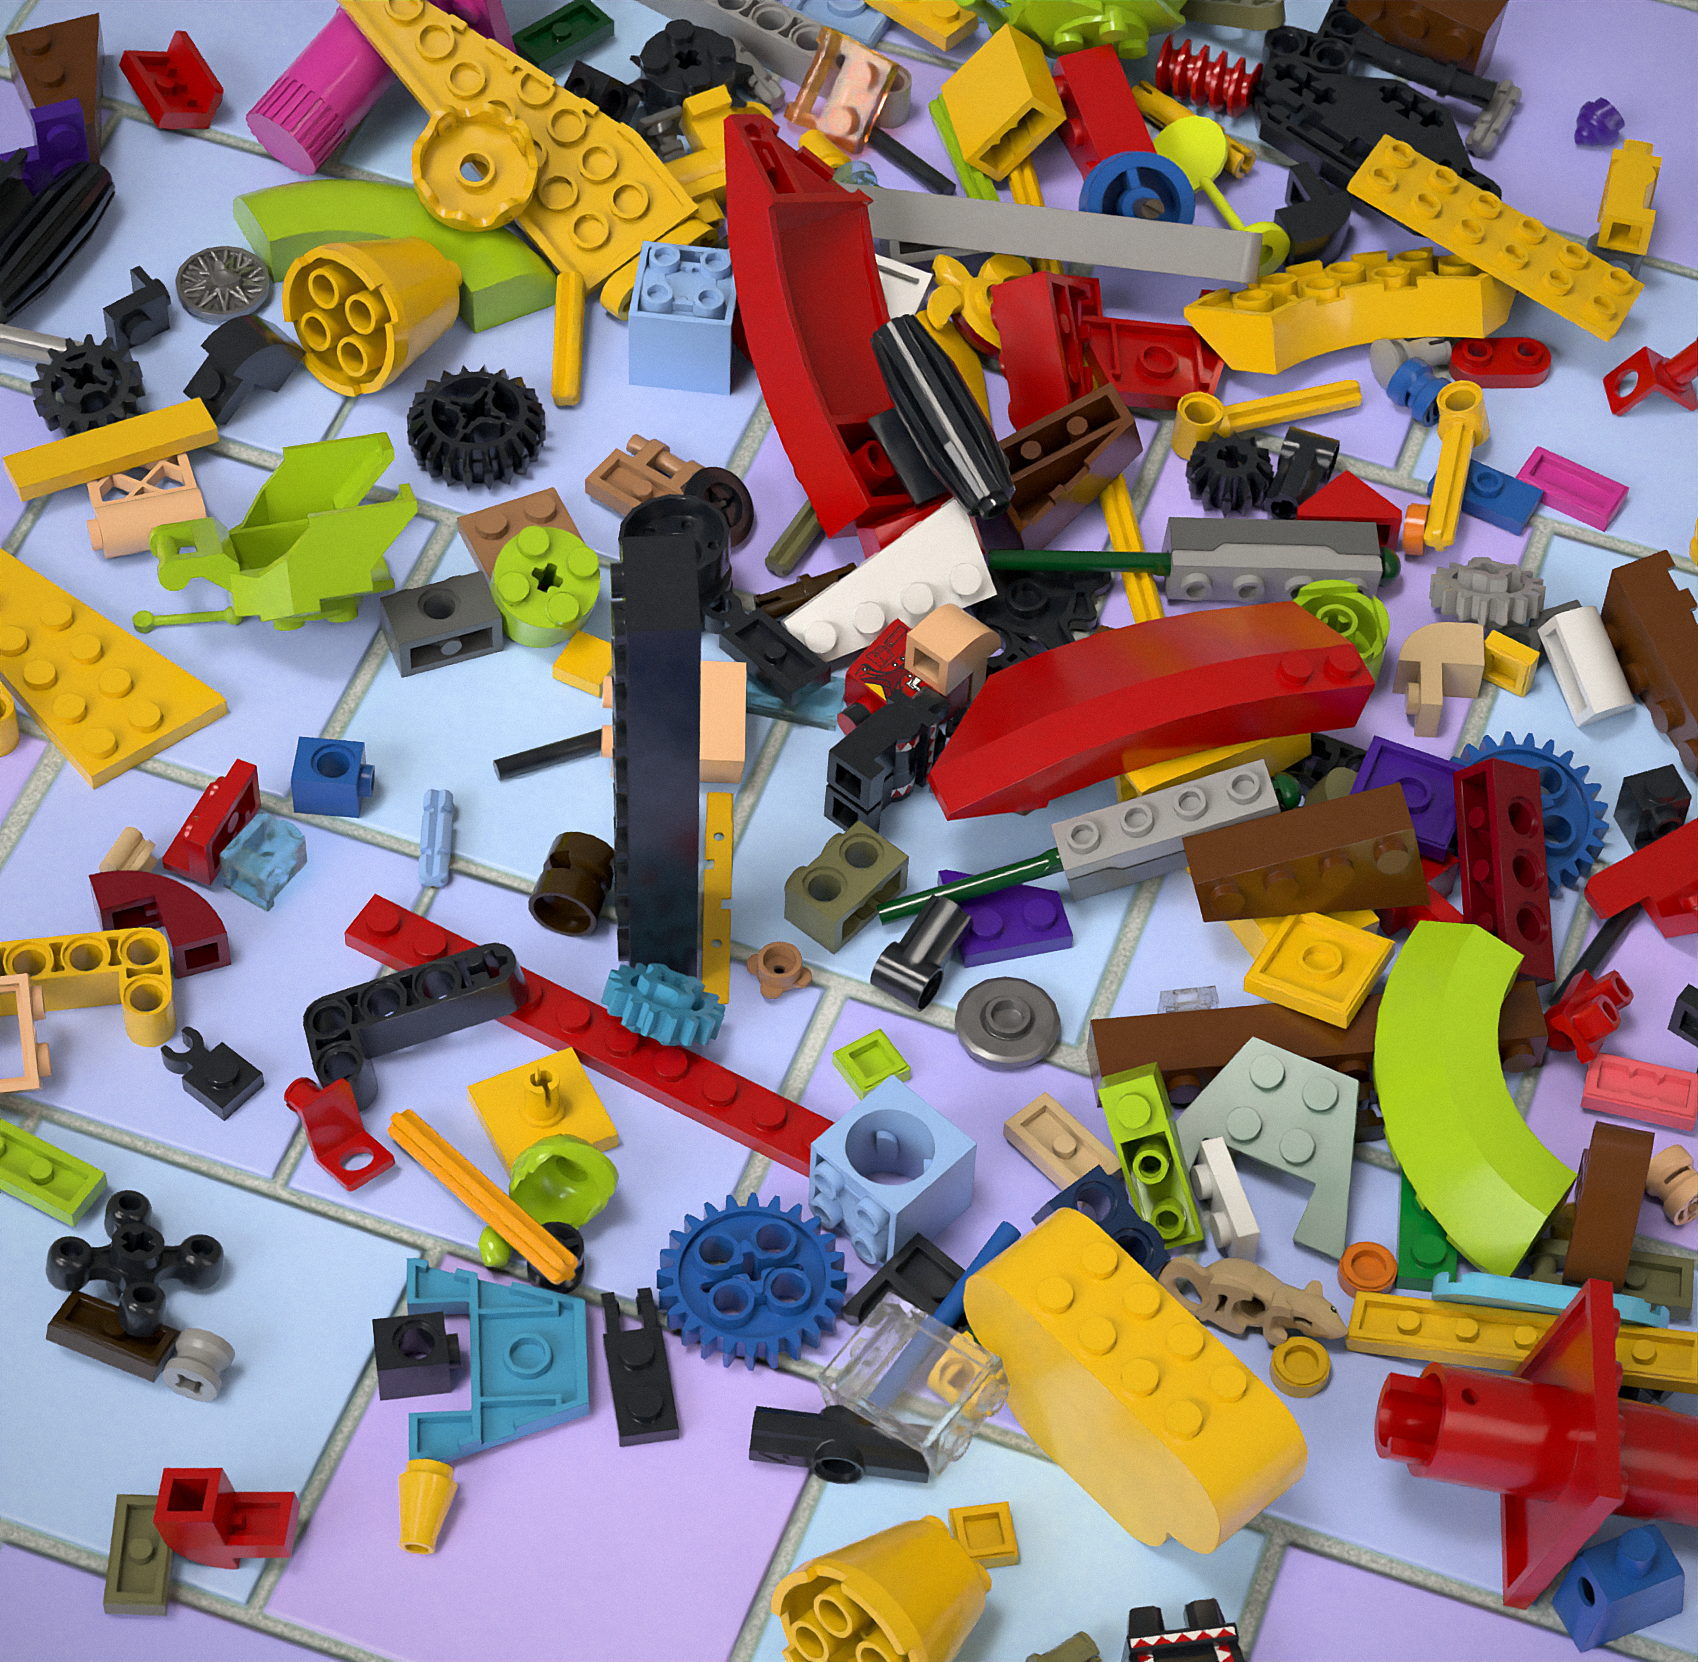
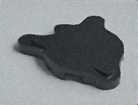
M988 569L997 595L974 603L970 607L975 618L980 622L1003 625L1036 651L1043 653L1076 641L1070 632L1071 629L1090 630L1095 627L1097 611L1093 600L1108 592L1111 587L1112 576L1111 572Z

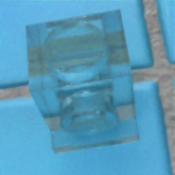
M260 811L220 853L223 886L268 913L274 906V898L308 862L305 836L291 822L286 820L278 821L265 812Z

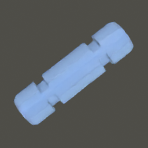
M430 789L424 794V815L422 816L420 840L421 855L418 866L419 882L424 887L435 886L441 888L447 884L449 879L448 864L451 851V822L453 819L454 803L453 794L446 789L440 791Z

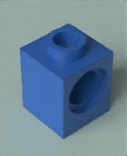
M299 736L291 775L294 813L359 818L363 797H372L375 783V765L366 764L365 743Z

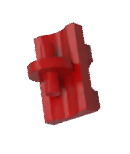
M1587 969L1573 976L1559 1004L1551 1006L1544 1013L1549 1034L1547 1045L1550 1048L1559 1052L1576 1050L1577 1058L1582 1065L1597 1057L1607 1035L1617 1030L1622 1021L1619 1010L1630 1005L1634 997L1632 990L1618 971L1614 969L1597 980L1593 979Z

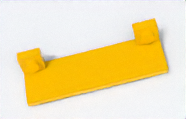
M1384 134L1347 186V190L1353 195L1605 342H1610L1615 337L1645 284L1634 279L1627 271L1610 265L1588 252L1581 244L1567 240L1545 227L1538 219L1524 215L1502 202L1495 194L1481 190L1459 177L1452 169L1438 165L1414 151L1409 144L1395 140L1387 134Z

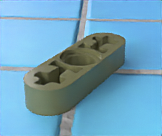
M1187 0L1179 11V14L1185 16L1186 21L1255 31L1274 29L1286 22L1284 0Z

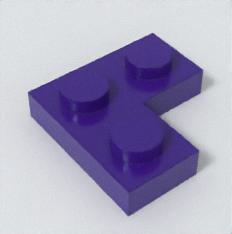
M78 98L29 110L34 145L23 148L29 154L22 180L33 196L79 161L81 163L84 161L90 162L84 114ZM17 150L1 153L0 160L8 162Z

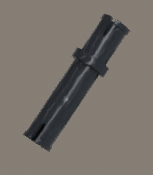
M1364 30L1360 33L1350 59L1437 91L1435 96L1445 99L1447 95L1482 108L1484 111H1487L1498 81L1481 77L1457 67L1458 62L1449 59L1448 63L1366 33Z

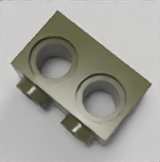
M858 820L844 834L837 833L832 836L824 846L821 854L807 867L802 865L792 872L784 886V918L834 955L878 915L876 905L896 899L907 889L909 856Z

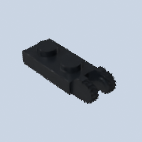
M651 1287L638 1288L635 1298L637 1315L640 1317L642 1329L620 1331V1308L614 1292L601 1293V1308L605 1328L603 1349L620 1447L679 1439V1426L662 1327H657Z

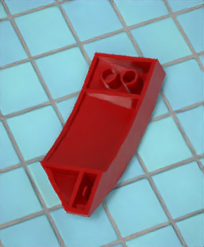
M730 114L723 120L728 245L737 300L750 355L765 403L783 448L793 466L795 477L802 484L816 512L818 523L825 530L828 539L858 536L856 527L914 506L868 425L869 418L895 407L888 395L870 344V338H872L874 331H877L882 324L891 321L876 262L868 206L874 200L859 188L855 192H849L832 179L835 170L804 145L796 151L777 136L780 126L766 115Z

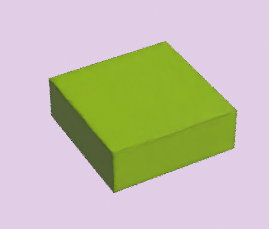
M881 1028L833 1052L832 1064L860 1101L892 1074L903 1083L908 1081L911 1076V1067Z

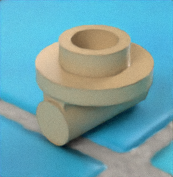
M125 827L100 863L99 871L133 870L150 873L158 859L151 855L156 844L150 839L145 840L143 834L137 828Z

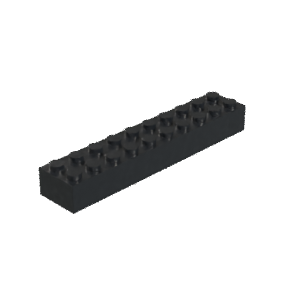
M694 534L621 537L622 562H610L611 598H622L619 601H610L612 637H614L611 639L612 674H614L611 676L612 706L613 711H615L612 712L615 849L614 901L618 927V962L629 961V967L635 969L637 963H642L647 968L652 963L664 964L670 970L697 978L701 617Z

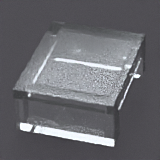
M890 1291L816 1378L826 1407L843 1405L920 1452L924 1457L928 1470L937 1475H941L951 1462H956L963 1457L971 1444L972 1435L987 1417H993L1002 1409L1010 1389V1383L1001 1357Z

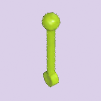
M230 605L222 611L153 616L149 611L142 610L135 613L132 620L134 629L137 632L148 633L153 630L154 626L217 621H226L230 625H238L244 620L245 616H235Z

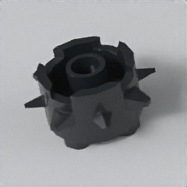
M678 19L669 21L665 26V30L658 32L645 43L640 56L631 55L629 59L640 68V77L630 83L629 86L644 93L641 103L647 111V116L678 105L682 108L686 98L721 85H725L732 99L731 106L746 108L748 105L746 101L737 95V85L754 74L752 65L736 62V47L731 38L722 36L712 29L693 25L689 20ZM678 125L677 135L684 136L680 126Z

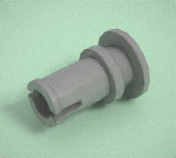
M1424 337L1409 342L1404 339L1393 341L1385 338L1377 339L1372 343L1369 351L1371 370L1377 382L1384 388H1387L1390 379L1397 369L1413 357H1420L1431 367L1447 364L1451 359L1450 343L1445 341L1436 344L1437 342L1444 341L1446 337Z

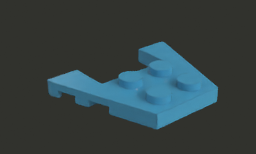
M406 1258L408 1315L441 1311L444 1314H470L471 1410L408 1413L409 1461L429 1459L447 1463L589 1415L585 1299L513 1281L509 1287L480 1280L476 1272L457 1268L455 1273L429 1267V1261Z

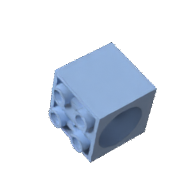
M651 241L642 242L628 315L629 385L730 396L738 347L732 340L737 294L729 250Z
M892 1074L811 1143L808 1206L814 1217L819 1216L821 1218V1224L828 1229L835 1228L851 1241L854 1250L864 1261L869 1264L877 1263L880 1267H883L918 1232L931 1242L971 1206L977 1143ZM877 1172H892L906 1176L913 1181L900 1185H883L864 1178V1176Z

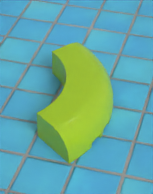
M320 179L265 187L238 195L233 200V218L255 254L267 266L269 277L273 283L284 281L293 261L320 245L335 242L405 238L414 235L433 245L446 260L454 261L460 268L463 280L462 285L458 288L460 298L458 315L467 323L474 334L551 307L556 303L557 276L527 243L504 226L483 232L460 231L446 226L426 210L421 204L414 187L363 179Z

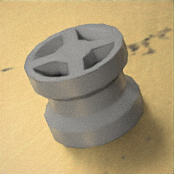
M199 1328L184 1329L175 1343L176 1351L178 1352L176 1358L170 1359L166 1363L162 1372V1379L169 1388L186 1398L206 1402L214 1400L222 1387L219 1376L222 1371L228 1370L235 1358V1351L230 1343L210 1331Z

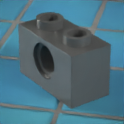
M482 570L466 575L452 576L440 582L413 589H403L394 594L380 597L382 631L401 678L503 651L502 616L493 600Z

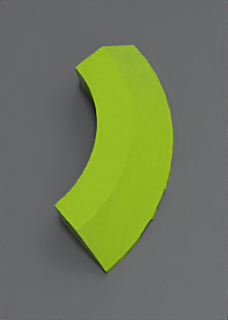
M1420 920L1401 948L1388 976L1377 1012L1373 1082L1375 1095L1379 1098L1380 1109L1385 1123L1384 1134L1397 1167L1401 1165L1406 1177L1417 1193L1415 1199L1423 1211L1428 1209L1446 1231V1239L1481 1272L1512 1277L1566 1204L1578 1177L1577 1173L1558 1160L1530 1130L1514 1104L1501 1069L1498 1051L1500 1008L1513 987L1524 955L1478 925Z

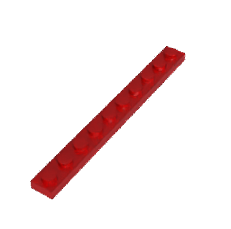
M377 894L372 896L344 932L346 946L398 972L480 946ZM520 966L528 984L529 995L527 1000L519 1010L494 1019L495 1021L557 1052L572 1047L581 1064L809 1178L811 1143L835 1122L680 1045H662L657 1039L643 1036L641 1033H633L621 1024L623 1017L609 1015L607 1013L608 1009Z

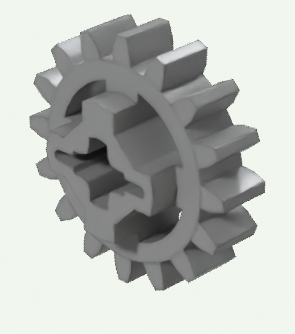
M1473 557L1472 560H1468V565L1465 566L1452 562L1449 563V568H1436V574H1431L1429 599H1431L1432 607L1441 608V614H1453L1454 618L1459 622L1468 621L1483 625L1485 629H1500L1503 626H1507V621L1509 620L1524 624L1526 623V617L1537 619L1539 612H1543L1546 586H1543L1544 580L1542 578H1533L1532 571H1521V568L1516 564L1496 562L1491 560L1490 557Z

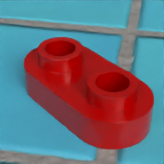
M1466 338L1457 342L1452 348L1448 370L1455 382L1471 381L1479 385L1481 389L1533 388L1541 385L1547 379L1551 364V353L1542 342L1533 338Z

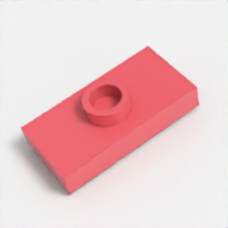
M1599 1052L1595 1059L1588 1062L1580 1107L1692 1132L1698 1111V1074Z

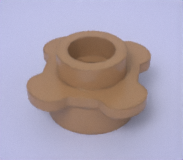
M769 943L760 950L759 954H753L747 960V971L757 977L761 984L760 993L767 999H778L782 996L783 992L795 987L803 989L811 983L812 973L810 969L802 966L801 953L796 946L790 943ZM775 970H783L784 973H782V974H777V973H775L774 971H775Z

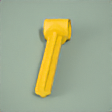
M1344 380L1224 406L1219 399L1210 394L1192 392L1184 395L1178 402L1170 441L1171 447L1178 456L1190 460L1197 441L1208 442L1213 432L1218 433L1223 438H1228L1234 430L1237 433L1358 407L1362 402L1361 388L1357 380Z
M1471 381L1450 383L1443 387L1437 395V405L1440 414L1437 434L1443 443L1424 532L1426 546L1435 547L1437 552L1446 551L1447 546L1453 545L1455 542L1472 450L1483 444L1490 435V425L1482 389Z

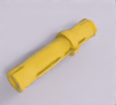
M1146 80L1139 81V86L1135 84L1131 89L1141 115L1146 116L1163 129L1180 118L1197 116L1185 106L1157 90ZM1215 122V123H1216L1217 125H1219V126L1223 129V131L1225 132V128H1224L1223 126H1221L1220 124H1218L1217 122ZM1224 133L1228 141V158L1223 168L1236 178H1243L1244 173L1248 174L1256 160V152Z

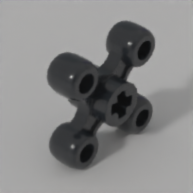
M122 1190L112 1195L106 1205L104 1229L107 1236L112 1240L111 1243L102 1247H91L82 1238L76 1236L61 1237L55 1240L48 1249L45 1274L48 1282L54 1288L64 1292L78 1291L84 1288L89 1281H106L105 1285L108 1292L115 1298L120 1299L118 1307L120 1327L131 1336L144 1338L157 1333L164 1324L167 1299L164 1291L158 1286L159 1282L167 1279H179L182 1284L191 1289H208L215 1285L221 1276L224 1251L220 1242L204 1234L191 1235L181 1245H164L165 1241L162 1234L150 1226L152 1206L149 1199L138 1191Z

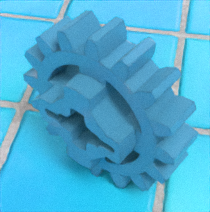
M637 963L635 969L625 964H621L618 970L611 969L601 999L602 1004L609 1006L607 1013L623 1017L621 1024L631 1032L657 1039L662 1045L668 1046L679 1045V1042L685 1046H691L693 1040L702 1045H708L709 1039L716 1040L726 1009L725 1005L718 1003L719 996L717 994L704 992L705 985L697 978L675 972L666 965L658 963L649 964L648 968L642 963Z

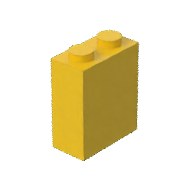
M1008 23L1002 26L940 87L965 162L997 182L1003 180L1067 119L1041 45Z

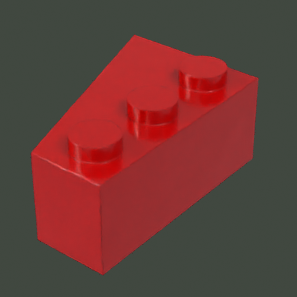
M1112 43L1057 58L1051 75L1067 119L1055 130L1081 173L1083 181H1085L1088 174L1097 164L1111 155L1126 151L1157 154Z
M1043 270L991 286L993 303L990 307V315L993 325L999 332L1002 352L999 355V366L1004 378L1008 382L1011 399L1008 404L1009 420L1017 432L1093 392L1092 368L1089 365L1083 367V343L1092 341L1091 326L1088 323L1082 325L1081 301L1090 299V285Z

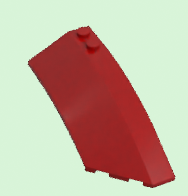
M1294 601L1197 611L1149 620L1101 632L1068 643L989 675L932 767L927 780L947 821L1047 808L1050 800L1103 780L1163 761L1260 739L1354 728L1376 683L1354 643Z

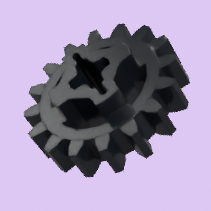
M86 334L84 344L76 346L71 338L65 339L66 351L60 353L50 348L47 352L51 363L49 365L37 363L35 366L39 380L32 381L30 384L35 397L33 400L38 416L43 417L47 429L52 432L60 427L63 438L73 436L76 432L83 433L126 420L127 413L140 414L142 411L138 398L146 396V389L142 381L143 374L139 362L133 361L127 346L116 350L113 338L107 337L101 345H95L92 334ZM113 370L121 377V386L117 385L111 373ZM56 392L61 393L62 399L65 401L64 407L57 403Z

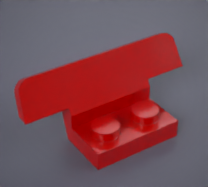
M1698 818L1590 877L1584 888V897L1600 920L1610 918L1633 904L1640 902L1665 939L1698 933Z

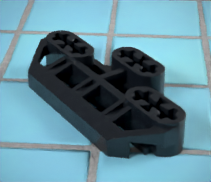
M1278 57L1266 64L1263 79L1253 87L1255 92L1252 95L1251 106L1259 139L1298 163L1308 161L1315 174L1342 191L1347 190V186L1384 134H1387L1395 140L1409 144L1414 151L1438 165L1452 169L1459 177L1481 190L1495 194L1500 200L1502 198V191L1499 185L1473 168L1450 111L1400 80L1318 73L1294 58ZM1348 191L1350 196L1412 235L1427 238Z

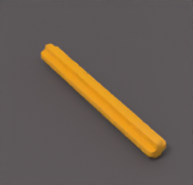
M406 1109L401 1114L395 1112L390 1117L392 1123L387 1129L389 1136L551 1283L559 1285L564 1280L570 1282L575 1277L576 1273L574 1270L579 1263L577 1257L411 1109Z

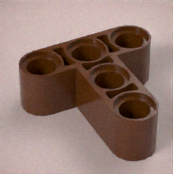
M1595 1121L1589 1149L1584 1148L1580 1161L1574 1193V1221L1563 1269L1562 1284L1582 1288L1589 1278L1613 1282V1293H1622L1652 1156L1654 1132Z

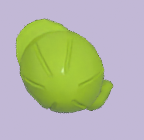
M560 1133L541 1138L519 1154L511 1170L509 1197L541 1225L547 1222L559 1221L570 1224L579 1230L593 1217L603 1211L617 1188L619 1174L612 1161L597 1150L594 1145L577 1136L570 1134L562 1135ZM490 1226L483 1228L478 1242L482 1263L487 1267L502 1269L507 1265L513 1247Z

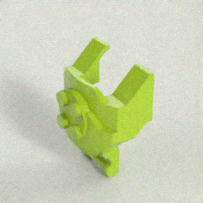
M954 0L962 9L973 11L982 18L993 35L1008 23L1039 43L1044 56L1051 59H1057L1059 56L1109 43L1113 44L1118 58L1139 59L1148 53L1147 42L1149 37L1173 32L1186 25L1185 16L1179 14V11L1187 0H1002L1011 5L1004 8L997 7L990 0Z
M387 432L282 447L284 460L262 485L242 523L230 530L215 518L208 517L162 524L152 529L148 536L151 553L159 560L157 576L160 585L164 589L179 591L188 585L190 579L203 577L227 590L235 616L257 615L260 622L273 620V627L276 630L291 631L303 627L305 621L325 618L335 623L351 621L358 617L357 605L363 601L364 595L394 589V578L387 568L383 554L418 512L417 500L409 483L398 485L399 494L393 501L357 506L395 459L394 448ZM182 547H195L196 552L179 554Z

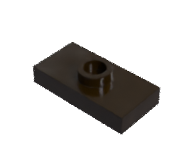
M81 1291L71 1292L48 1323L46 1340L154 1383L166 1363L176 1352L175 1343L181 1331L163 1324L160 1330L150 1337L140 1338L131 1336L120 1327L118 1322L119 1306Z

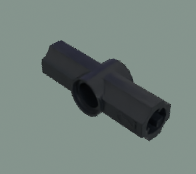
M756 1405L751 1430L749 1460L811 1468L818 1478L835 1484L856 1483L862 1480L864 1475L928 1484L935 1429L872 1421L871 1416L865 1411L849 1405L827 1406L819 1414Z

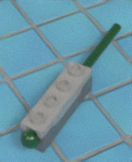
M1168 517L1161 552L989 549L988 551L989 570L1152 573L1156 576L1164 577L1166 599H1187L1190 601H1292L1298 596L1299 590L1307 584L1329 579L1344 580L1358 585L1357 592L1372 600V596H1376L1378 586L1386 587L1393 584L1401 573V561L1398 555L1387 547L1379 548L1376 522Z
M1264 759L1050 824L1057 845L1056 848L1049 849L1039 856L878 904L876 907L882 926L918 916L931 895L943 896L957 904L1065 871L1074 902L1189 867L1182 838L1281 813L1280 805H1283L1285 811L1296 809L1302 798L1301 785L1294 776L1285 772L1274 773L1275 780L1271 781Z

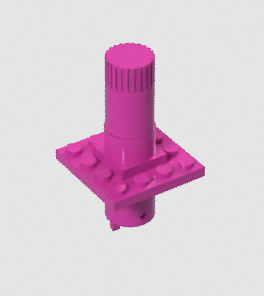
M426 0L448 15L452 13L467 23V27L487 40L491 38L517 55L501 0ZM339 5L335 15L246 114L247 126L257 138L256 140L274 158L299 174L312 176L395 83L398 77Z

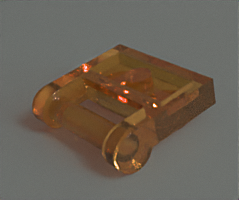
M822 26L816 38V41L819 43L817 51L795 101L788 103L783 117L809 130L817 129L822 131L829 141L852 154H862L900 65L847 35L830 27ZM837 52L845 55L846 59L820 115L812 109Z

